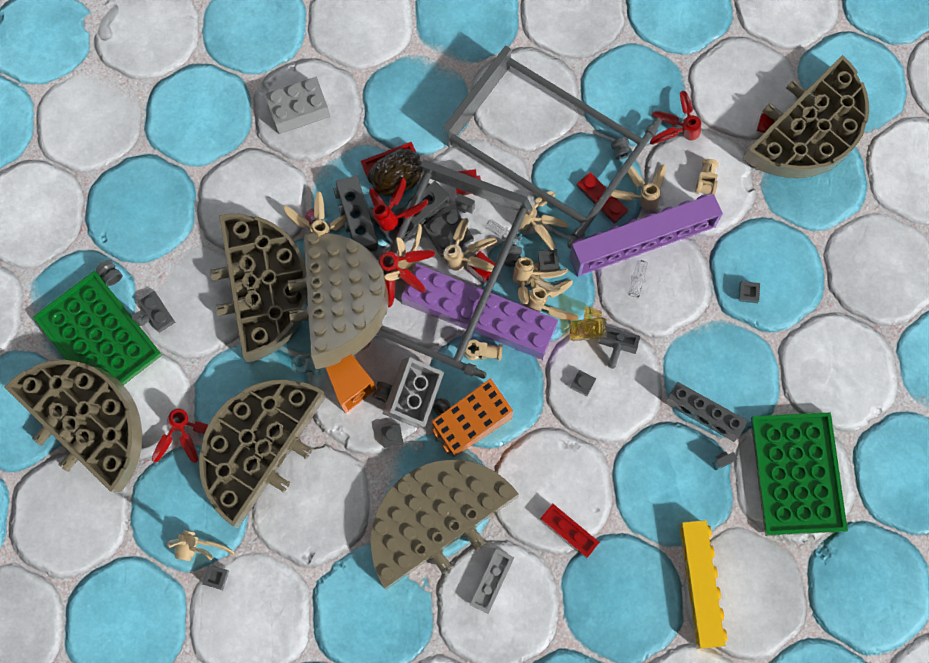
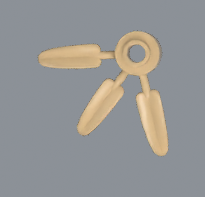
M664 164L661 165L652 183L645 185L644 180L634 167L631 166L627 173L636 187L642 188L641 195L614 190L611 196L626 201H633L634 198L640 199V205L643 209L649 211L656 209L659 205L660 189L664 181L666 166Z
M320 191L316 193L314 202V218L318 220L314 221L311 226L308 220L288 206L283 208L286 215L301 228L307 227L310 229V234L316 233L318 237L325 233L329 234V231L332 229L337 231L344 226L343 222L346 221L344 215L335 219L329 226L325 221L321 220L324 219V201Z
M553 191L547 192L553 197L556 195ZM538 197L535 199L536 204L534 206L531 205L533 208L531 215L525 214L519 229L528 230L533 225L535 232L551 250H554L555 244L543 225H537L534 221L568 228V224L559 218L547 215L537 218L536 208L538 206L542 207L547 203V201Z
M468 218L462 219L453 236V239L456 240L455 245H449L443 252L448 267L454 271H459L464 268L467 262L469 266L492 272L494 266L489 262L474 256L467 259L465 255L476 253L496 243L497 239L487 238L477 241L468 246L469 250L462 252L461 247L458 245L464 238L469 222Z
M418 224L415 241L410 252L416 251L422 233L420 224ZM397 237L398 256L403 257L406 254L405 244L401 238ZM401 260L398 264V267L402 270L408 269L411 273L416 266V262L408 263L406 260ZM396 269L391 270L393 271L392 273L384 275V278L389 281L400 279V272Z
M527 257L519 258L515 264L512 279L517 285L521 286L518 288L520 302L528 304L529 295L525 285L530 284L532 278L539 287L552 292H560L561 288L552 285L542 278L562 276L568 272V269L533 272V261Z
M539 262L534 264L533 272L540 271ZM531 279L530 287L532 290L528 294L529 302L524 304L525 307L538 312L542 309L547 310L550 316L559 319L576 320L579 318L575 314L554 307L544 306L548 296L554 298L563 293L572 285V280H566L555 285L562 290L560 292H552L539 287L534 283L535 280Z
M184 530L183 534H178L177 539H172L167 543L169 548L175 546L174 553H176V559L191 561L195 552L201 553L209 560H212V554L205 549L196 548L197 544L213 546L235 555L233 550L224 545L198 540L199 537H195L196 533Z

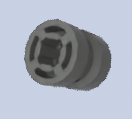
M105 260L96 268V272L99 276L103 277V281L107 286L115 285L123 277L122 273L115 269V264L112 260Z

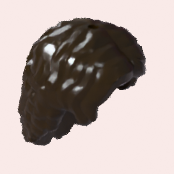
M409 149L397 150L378 160L373 165L367 175L368 181L373 185V189L378 194L393 196L401 179L404 178L406 180L404 191H408L417 185L423 172L421 168L422 161H420V156Z

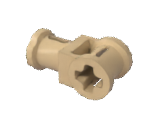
M704 159L702 161L703 171L699 175L695 194L715 195L718 175L715 172L719 162L714 159Z
M470 340L464 355L471 361L477 359L486 360V358L501 361L503 344H499V346L487 345V343L477 340ZM471 347H475V354L471 353Z

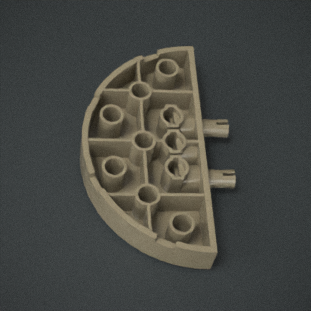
M842 55L809 89H804L793 79L786 89L798 98L797 101L783 113L772 105L771 102L764 108L762 112L774 121V124L747 150L743 159L761 171L784 178L812 177L825 173L839 165L859 143L869 118L868 94L864 83L857 76L858 72L855 67Z
M239 213L219 215L227 267L211 269L210 273H212L213 281L230 278L233 302L217 304V314L220 317L236 313L243 358L247 363H250L277 351L292 338L303 321L291 323L289 311L307 308V290L290 293L288 280L305 278L306 264L292 238L274 223L257 216L252 217Z
M311 233L304 234L306 276L302 279L288 280L290 293L307 290L308 306L304 309L290 310L289 315L291 323L309 320L311 357L315 368L320 369L340 363L341 359L350 354L353 356L362 350L380 330L383 318L387 314L389 302L381 265L366 247L344 236L325 233L318 237V234Z
M54 360L34 365L33 368L19 373L4 387L43 425L35 436L32 437L37 444L42 446L52 434L69 451L64 459L59 462L60 467L63 465V470L69 472L79 460L110 492L123 491L133 476L139 461L142 447V425L132 396L118 379L105 370L93 365L70 360Z
M289 380L265 381L252 385L235 397L230 398L212 418L204 434L199 455L200 477L206 496L212 506L233 527L237 529L240 527L268 484L273 485L283 493L287 490L281 483L289 487L291 482L276 473L291 450L304 457V459L309 457L308 453L311 454L313 448L299 441V437L327 397L323 390L304 382Z
M436 461L418 467L397 481L383 498L372 526V560L383 587L386 590L428 560L433 559L441 574L447 572L442 564L450 570L453 566L442 553L444 549L463 536L469 539L475 551L480 548L476 540L481 547L484 546L486 542L477 532V526L517 499L519 493L505 478L495 471L469 461Z

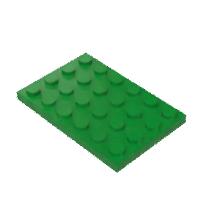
M95 270L33 316L34 320L65 360L77 361L101 368L113 375L123 385L162 356V353L142 328L135 323L130 313Z
M831 412L752 416L751 425L765 536L847 532L848 528Z

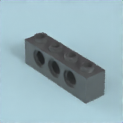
M358 176L337 180L336 188H333L335 198L340 199L341 204L338 206L341 216L344 215L346 219L343 222L346 233L350 232V239L360 243L369 251L377 250V237ZM351 196L354 200L347 201L345 198ZM353 213H357L360 216L358 218H353L350 215ZM357 230H363L365 233L363 235H358L355 232Z
M436 181L427 184L420 200L422 202L427 199L431 200L432 203L427 204L418 212V215L413 216L403 237V242L417 232L418 224L423 227L424 224L451 203L450 195ZM414 196L410 198L407 205L396 210L395 216L409 208ZM404 217L398 219V224L402 223ZM380 227L381 235L392 245L399 228L395 227L393 230L383 231Z
M678 381L665 401V404L733 442L740 437L748 420Z

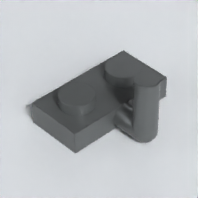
M155 291L138 301L146 315L143 317L137 313L132 315V319L139 326H143L151 321L159 333L176 323Z
M603 325L598 344L613 348L608 367L611 369L616 367L621 350L636 354L640 336Z

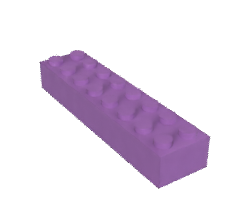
M704 194L694 201H684L677 207H667L660 213H650L641 220L633 219L627 225L621 227L617 225L610 228L607 232H597L590 238L577 239L572 244L569 258L577 277L713 229L717 226L723 212L714 194L708 196Z
M416 264L412 274L424 285L425 292H419L407 283L401 296L402 304L467 329L483 290ZM491 293L474 333L543 360L556 330L558 319Z

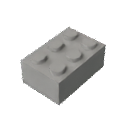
M317 76L265 93L279 134L330 118L329 109Z
M411 357L402 359L382 414L415 428L425 427L444 372Z

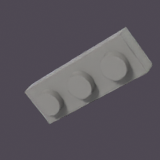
M498 549L495 550L470 606L489 614L514 560L513 556Z

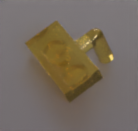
M586 307L584 310V320L570 321V340L581 341L606 338L607 319L601 317L602 312L600 310Z

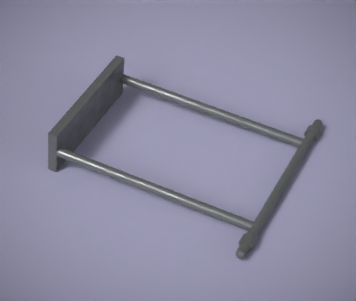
M505 45L444 125L443 144L450 147L454 142L580 222V227L574 230L572 238L567 244L568 248L571 249L574 241L585 236V231L646 144L658 132L657 129L661 125L662 120L656 118L652 125L647 127L645 135L641 138L512 59L511 48ZM510 66L637 144L587 217L458 137Z
M423 159L421 168L425 173L409 208L420 202L429 180L432 179L518 211L454 358L381 328L376 335L458 368L469 376L474 375L484 379L487 376L485 371L476 368L477 366L471 363H463L461 360L525 214L531 215L533 208L526 196ZM413 216L403 219L389 251L397 253L396 238L399 237L403 240ZM387 257V263L392 264L393 258ZM383 270L384 275H386L388 271Z

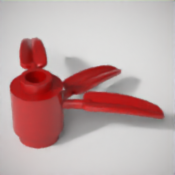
M686 91L680 92L682 110L684 114H687L683 123L679 122V117L662 111L652 113L653 117L660 118L671 125H680L682 128L676 129L671 127L662 131L650 140L651 145L675 137L681 131L687 140H696L700 136L701 120L699 117L690 114L693 111V107Z
M404 178L398 184L389 202V206L384 204L382 198L374 189L370 188L369 190L370 198L375 207L373 209V217L383 231L393 230L397 226L399 218L404 217L407 219L415 215L428 203L426 199L395 216L391 209L393 205H398L403 196L406 186Z
M418 250L407 252L405 256L399 257L393 251H386L381 254L379 263L383 270L388 271V274L391 273V270L396 269L400 272V278L419 292H425V287L421 281L408 269L402 270L398 267V264L401 260L411 263L434 257L435 252L433 250ZM387 257L393 258L392 264L387 263ZM385 279L388 291V307L390 308L394 302L395 280L389 281Z
M174 409L167 418V425L170 430L167 435H162L153 453L152 461L158 462L165 454L173 440L170 437L173 431H181L180 442L190 461L197 463L198 456L191 436L185 433L184 428L188 425L193 427L194 432L205 434L208 424L198 421L195 424L188 422L186 411ZM174 419H179L180 423L174 422Z

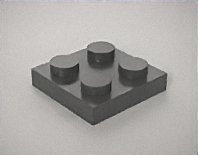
M456 208L423 225L441 258L444 257L443 252L445 248L449 245H455L456 242L453 236L462 220ZM468 228L463 240L459 242L458 246L460 247L474 241Z

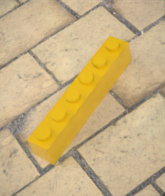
M707 520L683 522L679 525L697 649L726 646L725 642H727L728 637L726 629H723L722 626L724 611L719 606L721 591L716 586L718 571L717 567L713 566L712 559L715 557L713 545L710 546L709 537H712L711 527L707 525Z

